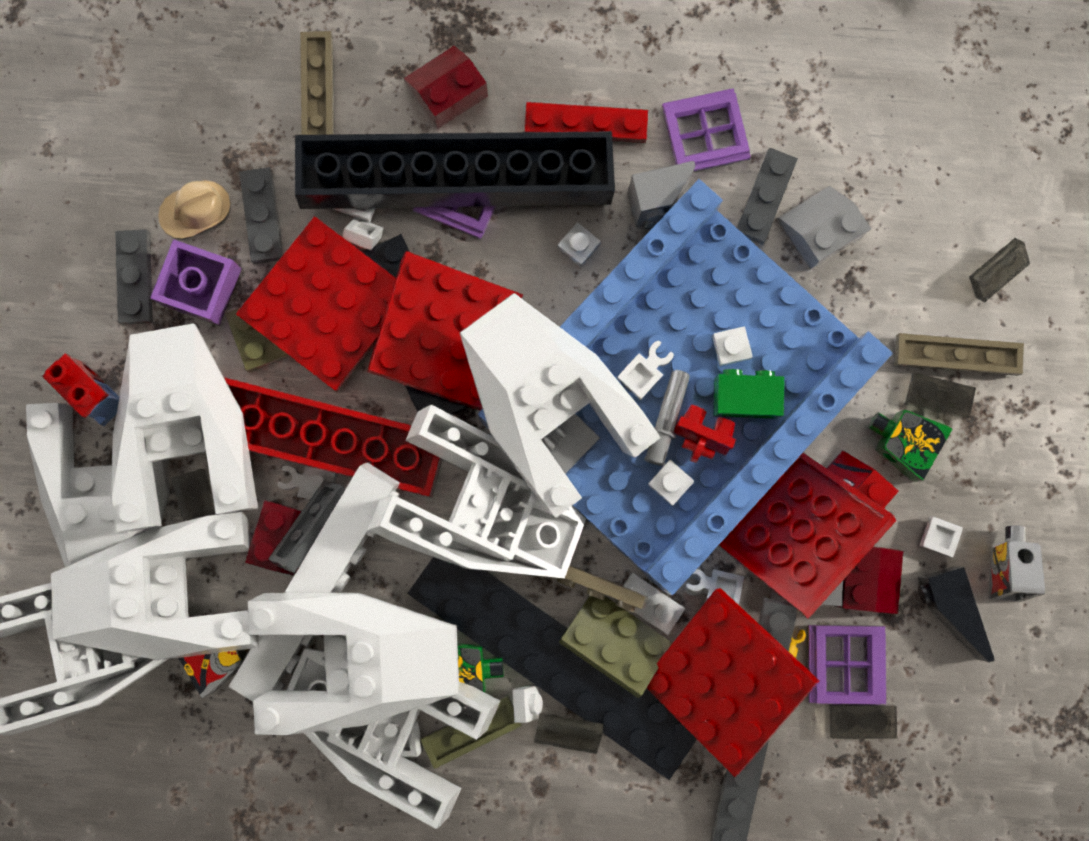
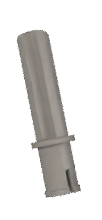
M675 370L671 373L655 425V430L661 438L649 446L647 455L644 458L646 462L651 464L665 465L671 439L676 437L673 432L690 378L689 374L684 371Z

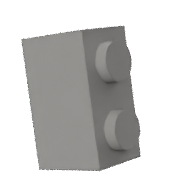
M694 161L632 175L627 194L636 227L644 226L645 229H652L677 203L696 167Z
M831 186L823 189L778 218V221L811 270L861 239L872 229L855 203Z

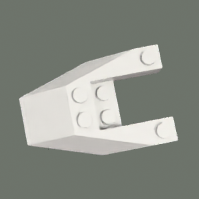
M515 293L460 332L491 435L544 509L555 518L582 497L541 439L587 404H590L622 452L634 458L661 438L641 408L595 353Z
M196 324L130 335L113 431L111 500L116 532H131L162 526L152 462L205 452L216 514L258 509L243 413Z
M62 403L26 405L27 439L40 499L65 567L145 531L159 528L153 527L131 532H116L111 500L112 465L74 468L73 408ZM168 459L152 462L161 521L169 497Z
M433 405L418 411L406 441L468 472L449 522L395 495L380 499L367 530L399 545L466 569L565 578L586 518L573 505L556 518L548 513L493 436Z
M242 512L205 516L151 529L51 573L53 639L153 660L257 648V635H249L248 610L189 617L185 559L249 551L248 518Z
M51 583L1 596L0 638L46 625L57 682L0 698V735L11 736L96 707L168 659L153 660L54 640Z
M263 593L248 601L249 635H324L327 691L269 690L254 700L255 735H292L364 726L457 695L460 692L456 625L361 593Z
M304 649L287 690L327 691L325 650ZM459 682L460 692L457 695L364 726L304 734L351 783L438 829L449 817L461 788L400 756L417 716L421 710L477 740L488 730L500 700L473 686Z

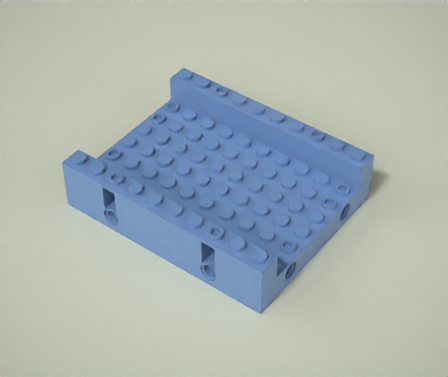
M700 179L693 184L560 326L561 329L595 353L616 379L639 353L647 359L651 345L658 340L661 344L655 351L657 357L665 358L670 352L674 354L672 360L667 365L658 366L657 370L663 376L641 400L618 380L641 408L654 428L671 373L675 370L684 371L690 376L677 421L681 416H684L691 405H695L707 412L702 425L711 429L714 428L715 422L718 417H713L714 378L718 374H723V370L739 369L743 370V375H755V371L770 370L775 371V376L784 377V416L779 419L722 417L735 423L732 438L736 439L726 456L715 451L712 460L700 456L697 463L690 461L692 451L682 448L685 438L676 435L675 439H671L665 464L669 460L673 461L694 480L693 484L673 506L648 485L663 467L644 460L648 448L634 458L622 452L590 404H587L575 413L600 439L566 473V476L582 497L573 506L664 593L670 595L675 594L893 354L869 331L858 338L717 210L723 200ZM745 326L753 358L719 366L712 335ZM482 409L478 413V417L481 423L489 429Z

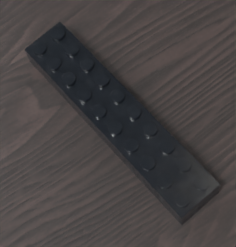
M612 131L295 135V197L300 209L611 205L615 193Z

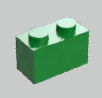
M725 369L723 374H718L714 378L713 417L779 419L784 416V377L775 376V371L759 370L755 371V375H743V370Z

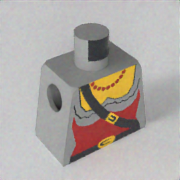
M1006 526L1005 543L994 547L991 551L989 599L1023 602L1044 595L1045 583L1041 546L1038 543L1026 542L1024 526Z
M244 650L181 657L178 659L201 698H204L215 692L239 670L247 654Z

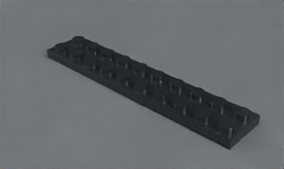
M433 557L407 593L446 622L456 625L460 632L495 657L503 658V662L666 779H671L697 739L647 688L642 696L637 698L561 645L559 640L567 630V627L488 571L466 569Z

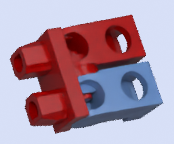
M65 353L42 375L82 417L86 418L89 416L94 418L100 425L105 426L117 414L119 396L85 362L74 359Z

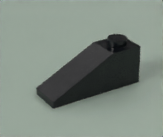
M950 567L918 577L920 582L918 586L920 599L924 604H927L930 611L977 660L985 662L995 661L965 568Z

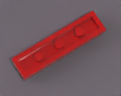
M526 102L524 132L612 131V141L646 143L648 110Z

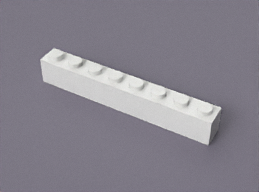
M369 463L360 465L284 593H335V591L340 593L350 578L346 573L351 564L356 566L366 552V548L363 547L368 536L373 538L376 535L367 529L380 499L391 495L399 497L396 489L400 482ZM259 635L257 638V648L250 649L229 687L252 702L269 690H283L286 684L281 681L287 672L292 674L301 658L298 656L299 651L303 645L308 647L315 635Z

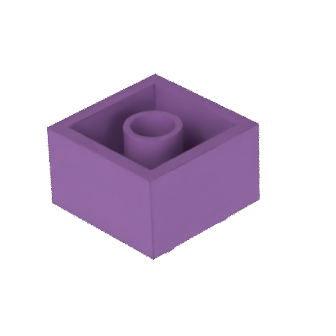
M173 239L150 298L161 306L220 326L242 268L231 259Z

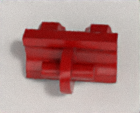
M691 405L684 416L679 418L673 432L685 438L682 448L692 451L690 461L697 463L700 456L712 460L715 451L726 456L736 439L732 438L735 423L726 418L718 417L714 428H708L702 425L707 412L698 406Z

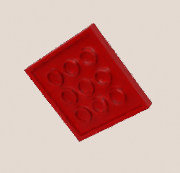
M314 216L238 310L236 315L337 392L375 345L396 278Z
M406 251L400 264L367 372L481 411L483 409L460 332L513 293L520 298L523 297V294Z
M803 452L718 547L809 619L897 520L892 513Z
M718 588L714 590L656 663L658 669L648 684L647 689L736 777L820 680L725 591Z

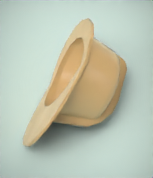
M213 181L189 182L164 199L158 214L160 226L166 234L173 238L185 239L193 237L224 221L229 213L231 204L229 195L221 185Z

